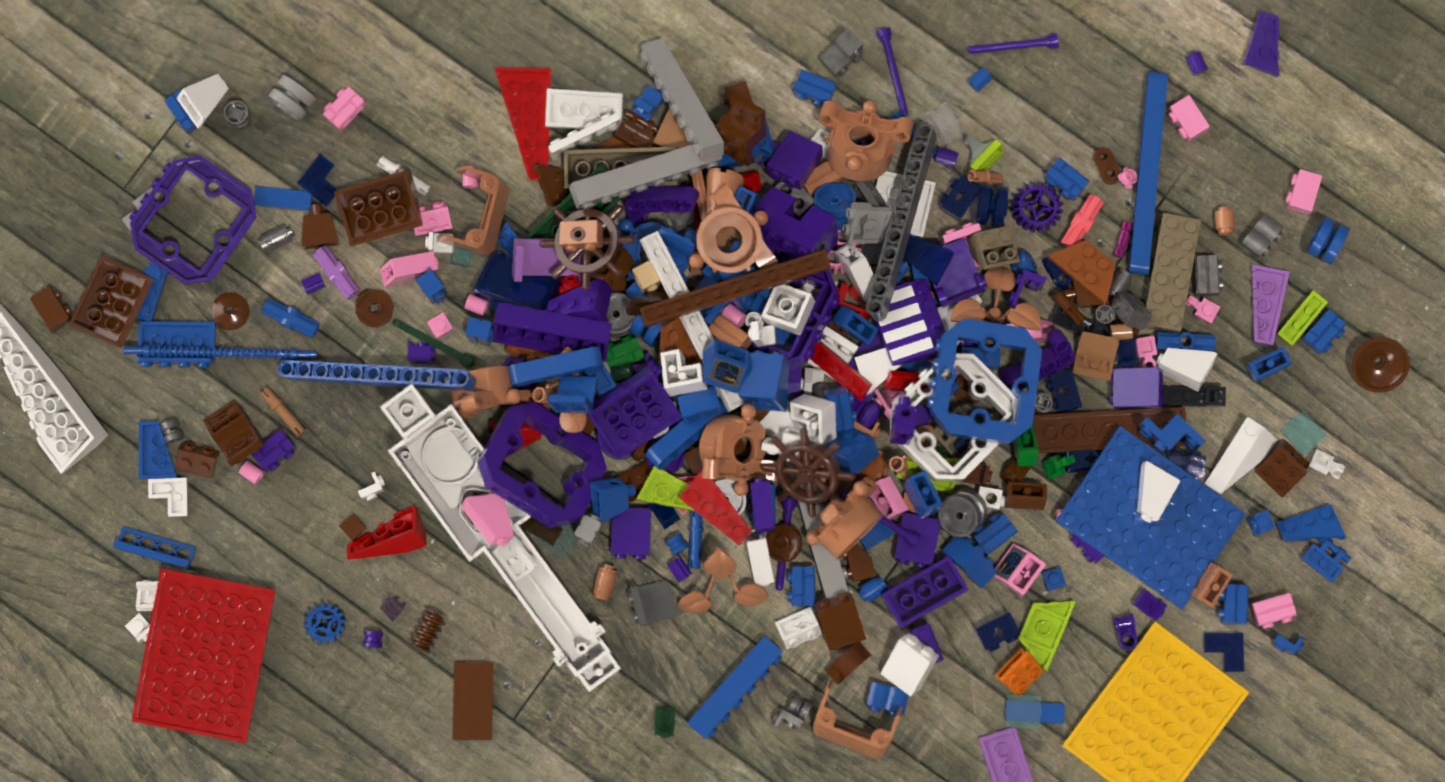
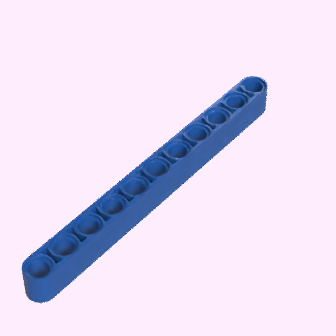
M1148 71L1128 269L1130 274L1148 276L1168 73Z
M284 360L278 366V373L291 381L408 387L412 384L415 388L461 391L472 390L476 385L475 376L460 369ZM361 371L360 376L357 378L358 372ZM396 373L395 378L392 380V375ZM431 375V379L427 382L428 376ZM449 376L448 381L445 383V378ZM467 376L466 382L462 384L463 379Z

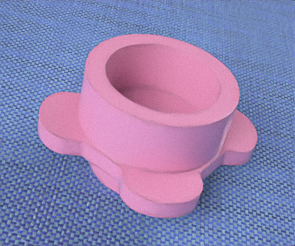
M1125 167L1123 172L1118 175V179L1125 185L1126 189H1131L1132 184L1137 182L1138 176L1133 169Z

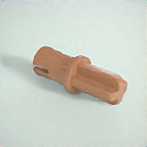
M970 170V173H968V180L970 182H980L983 185H998L1003 182L1002 174L991 173L988 170Z

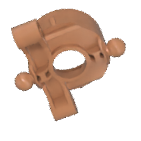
M872 100L866 101L863 104V110L856 111V113L846 111L833 101H825L819 115V122L822 125L833 127L831 134L825 137V141L829 142L827 157L830 166L842 177L854 181H870L882 176L890 166L891 157L896 156L897 153L893 148V141L908 142L912 134L914 122L907 117L892 120L880 118L876 114L877 104ZM850 137H865L874 142L870 145L861 146L851 141Z
M727 184L712 193L711 197L719 209L712 212L709 208L707 210L709 214L699 225L696 236L699 254H693L689 258L690 266L694 269H699L705 262L715 270L733 273L745 268L747 271H750L749 266L754 261L760 270L777 265L779 262L763 241L759 227L768 222L767 213L765 211H757L752 217L741 208ZM726 226L736 228L742 236L740 248L733 253L722 252L715 242L717 232Z
M496 366L469 371L476 378V385L472 390H450L454 409L465 422L466 419L474 418L478 410L493 408L501 404L517 406L535 402L533 399L534 390H517L516 387L511 385L509 366ZM467 376L463 379L462 384L466 382Z
M745 404L742 407V416L722 414L711 420L702 433L699 445L700 458L703 463L702 478H723L736 481L734 492L738 496H744L748 493L749 486L747 482L751 481L752 478L778 481L776 473L764 472L761 469L763 464L776 465L777 460L764 459L765 451L761 449L766 431L758 420L753 419L756 415V408L752 404ZM747 437V453L743 462H739L735 458L734 447L740 438Z
M864 477L861 481L855 483L853 490L847 494L848 497L845 499V502L833 500L820 514L824 523L809 531L806 535L808 544L817 545L820 543L836 560L855 546L884 516L868 499L877 490L875 482L868 477Z

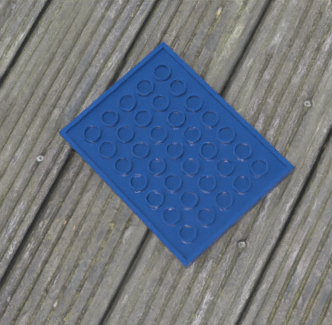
M1118 426L1055 522L1183 610L1192 597L1190 595L1194 588H1197L1196 584L1210 562H1215L1246 513L1123 427ZM1145 461L1152 463L1180 480L1159 520L1151 521V523L1143 520L1141 514L1137 512L1141 465Z

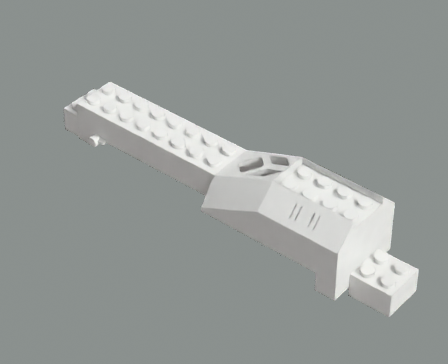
M412 384L382 405L380 408L403 438L402 441L388 450V452L469 562L485 552L556 649L552 652L555 656L553 660L560 667L563 663H566L589 692L621 669L609 653L611 652L600 638L602 634L606 633L601 624L597 625L595 621L591 624L520 529L519 525L531 517L530 515L505 500L513 533L523 542L524 548L534 557L537 564L535 569L516 583L512 582L491 553L499 546L490 545L474 524L472 525L464 515L461 505L466 497L474 496L473 492L487 495L495 493L485 488L477 463L484 449L454 407L450 405L435 416Z

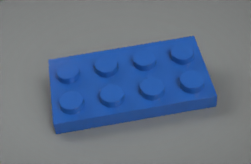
M139 321L138 347H143V345H150V347L161 345V347H164L166 345L169 348L171 345L172 348H175L177 345L178 348L181 346L183 348H186V346L192 348V346L194 348H197V346L203 348L205 346L207 349L210 346L213 349L216 344L215 322ZM138 354L136 362L141 367H152V364H160V367L167 368L171 367V364H179L181 368H189L190 365H198L199 368H209V365H215V358L213 356L210 358L208 356H205V358L199 356L197 358L196 355L193 358L191 355L188 358L186 355H183L182 358L180 355H177V357L175 355H172V357H169V355H166V357L164 355L160 357L158 355H155V357L153 355L144 357L143 354Z

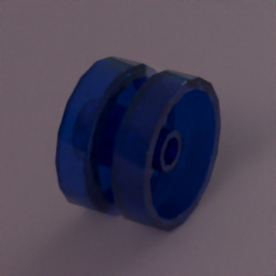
M982 182L975 224L986 225L989 214H992V227H1003L1004 217H1006L1008 209L1009 187L999 185L994 197L992 196L993 185Z

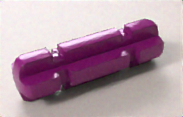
M1124 221L1122 223V231L1119 233L1116 243L1117 248H1115L1113 254L1117 258L1124 257V249L1127 247L1130 236L1129 232H1131L1133 226L1131 222Z

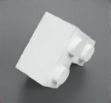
M680 349L661 353L664 389L670 396L708 389L707 383L703 382V367L700 363L686 366L685 357Z
M803 394L790 402L791 420L806 424L809 441L825 445L836 438L835 402Z

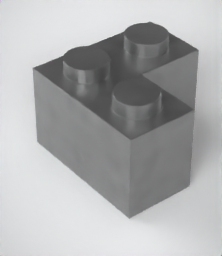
M847 28L834 40V45L820 57V63L834 78L838 75L843 76L849 70L848 66L852 62L856 64L862 58L863 43Z

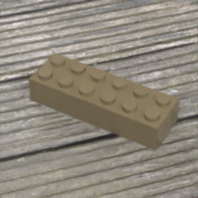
M680 148L564 150V188L570 190L569 187L573 182L587 178L602 163L610 170H614ZM670 179L665 181V184L658 186L681 187V179L677 181Z
M1163 213L1161 216L1145 307L1152 315L1146 329L1165 333L1181 332L1201 223L1199 219Z

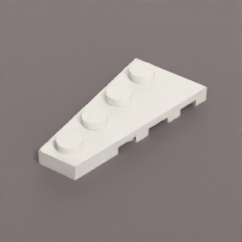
M612 113L606 114L601 118V121L597 123L594 121L584 126V129L580 131L574 130L567 135L568 137L552 141L551 145L548 146L552 162L557 160V155L564 153V150H573L576 144L589 142L593 138L592 135L596 134V136H599L619 125L620 118L617 113L613 115Z

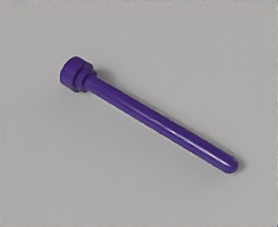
M890 27L876 31L877 38L880 39V42H883L899 108L905 116H908V108L890 43L892 31Z
M1049 34L1044 39L970 46L967 51L970 54L1040 46L1057 49L1059 48L1058 34Z
M840 490L838 493L839 497L844 500L848 497L847 494H849L844 490ZM885 516L879 521L905 538L907 545L912 548L915 547L921 537L916 531L908 532Z
M786 498L781 504L783 510H785L783 524L791 525L792 511L797 508V500ZM778 562L776 589L778 591H781L784 586L786 562Z

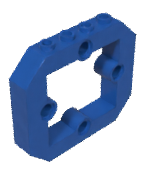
M963 319L945 332L940 339H937L935 351H938V356L933 361L935 377H932L930 382V389H933L932 396L928 398L927 408H930V415L945 435L1008 445L1032 427L1042 349L1026 328ZM986 339L993 342V348H988L985 345ZM958 341L977 343L979 350L986 355L994 353L999 347L1024 351L1020 378L1011 386V392L1017 398L1014 423L990 420L988 412L984 409H976L969 416L948 413L951 385L957 376L954 363ZM942 371H947L950 374L949 380L942 378ZM1019 383H1023L1026 386V392H1021L1018 389ZM975 415H980L983 418V424L975 422Z

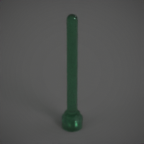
M398 319L393 320L392 323L395 327L459 360L462 367L470 370L475 363L476 356L470 353L462 354Z

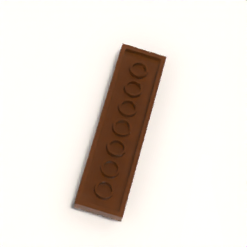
M1185 407L1034 415L1033 426L1039 454L1102 451L1118 426L1123 427L1148 446L1154 448V443L1150 439L1146 440L1140 435V429H1138L1140 424L1148 417L1162 430L1177 414L1186 421ZM1181 438L1173 447L1185 446L1183 443L1184 439Z

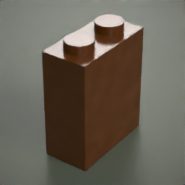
M851 591L841 592L835 597L823 598L814 603L829 651L866 640Z

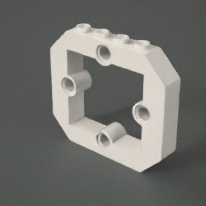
M956 354L954 368L970 383L968 389L970 397L974 400L985 398L1004 416L1000 420L1001 422L1014 423L1017 398L974 354ZM933 367L929 371L925 369L918 376L920 380L916 384L912 382L905 389L907 393L904 396L911 398L910 405L916 406L922 399L925 400L932 396L933 389H930L931 378L935 377ZM947 371L941 372L942 378L948 374ZM926 384L929 387V393H923L920 385ZM975 385H981L984 392L982 394L977 393ZM898 396L891 403L893 407L890 409V435L893 410L896 404H899V397L901 396ZM915 430L910 445H897L923 471H926L933 481H962L998 444L984 442V448H978L975 444L976 440L971 439L969 441L970 451L954 467L934 449L936 438L929 432L919 434ZM921 439H928L930 447H923Z

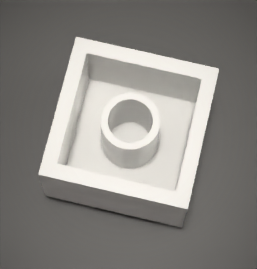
M783 284L773 288L761 317L766 324L774 325V327L801 336L815 300L812 294Z

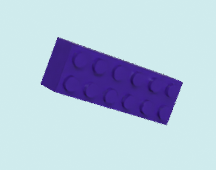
M498 302L494 319L493 342L560 354L566 347H570L573 351L600 347L602 362H607L613 323Z

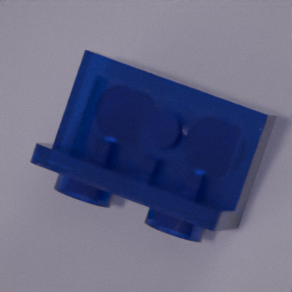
M1171 450V454H1166L1168 460L1194 478L1204 479L1206 456L1202 455L1201 451H1190V454H1182V451Z

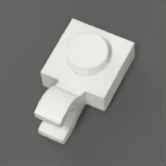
M1316 449L1309 467L1326 475L1329 471L1335 479H1339L1345 469L1344 465L1333 461V456Z

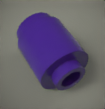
M873 401L870 404L866 402L857 416V423L869 430L871 427L873 428L882 413L879 410L881 406Z

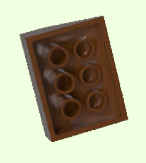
M410 169L334 192L350 246L423 226L416 186Z
M101 255L69 326L122 349L154 279Z

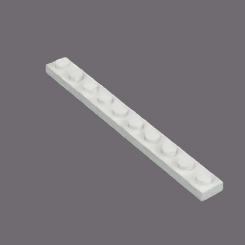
M656 231L640 239L639 241L669 299L689 293L659 232ZM700 311L679 318L703 363V351L714 339ZM715 387L728 412L745 404L739 397V392L735 394Z

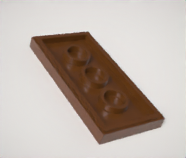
M454 662L453 740H492L493 662Z

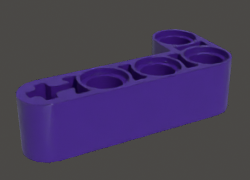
M648 187L643 192H630L624 204L629 219L633 222L634 226L646 223L651 212L693 211L699 198V192L693 187Z
M1059 329L1051 331L1047 336L1049 347L1042 350L1038 381L1074 362L1075 356L1071 344ZM1022 361L1006 368L1000 374V379L1010 391L1012 384L1020 378ZM1023 383L1018 384L1019 390L1026 388Z

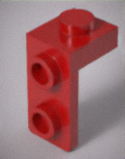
M842 282L840 288L836 287L840 296V303L836 308L837 311L841 306L852 309L864 319L870 320L871 316L867 310L844 302L849 284Z

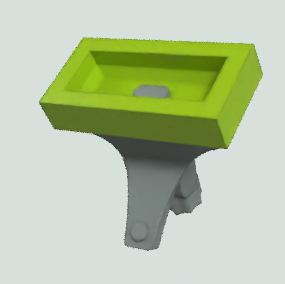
M971 135L965 138L964 145L972 150L970 166L972 170H988L1005 153L1002 143L997 139L993 142L980 143Z

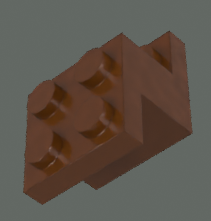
M736 93L730 97V111L716 124V129L724 141V155H728L735 159L736 162L748 167L753 162L752 149L766 136L765 110Z
M235 399L203 420L211 437L221 449L231 467L241 463L244 458L252 453H256L264 446L255 428Z

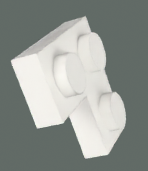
M188 478L148 479V498H168V517H188Z

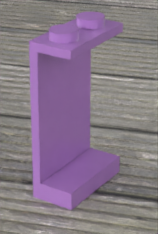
M514 239L512 265L514 282H522V276L552 275L562 262L559 260L555 248L540 247V242L542 240L555 239ZM566 251L567 256H569V255L572 253V252ZM583 253L574 261V263L581 265V263L583 262ZM568 268L560 275H575L578 277L579 282L583 280L582 274L575 273Z

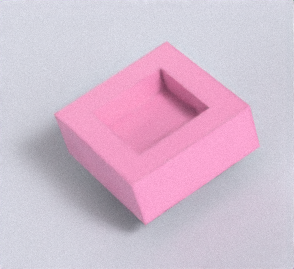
M444 313L427 322L437 339L454 330Z

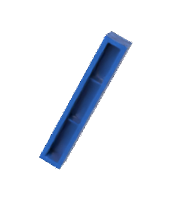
M764 636L687 724L704 739L707 737L711 739L718 731L716 726L720 722L724 724L731 716L729 712L733 707L737 709L744 702L741 698L746 693L750 695L757 687L755 683L758 679L763 680L769 674L767 669L772 664L776 666L783 658L781 656L782 650Z

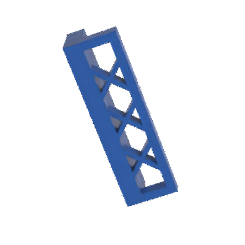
M122 527L119 539L115 540L113 548L189 570L196 551V547ZM125 533H132L136 541L131 544L123 542ZM150 538L155 546L150 549L143 548L141 541ZM165 543L170 544L173 551L168 554L161 553L159 546ZM183 548L191 550L188 560L181 559L177 552Z

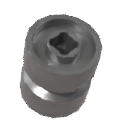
M234 100L225 106L224 117L232 128L243 130L251 124L252 115L245 103Z

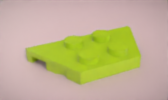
M1075 601L1032 604L1018 640L1045 671H1048L1075 606Z

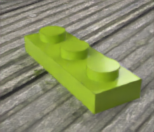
M1313 290L1277 333V336L1292 347L1328 302Z

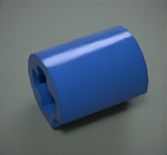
M982 67L967 82L976 92H979L993 78Z

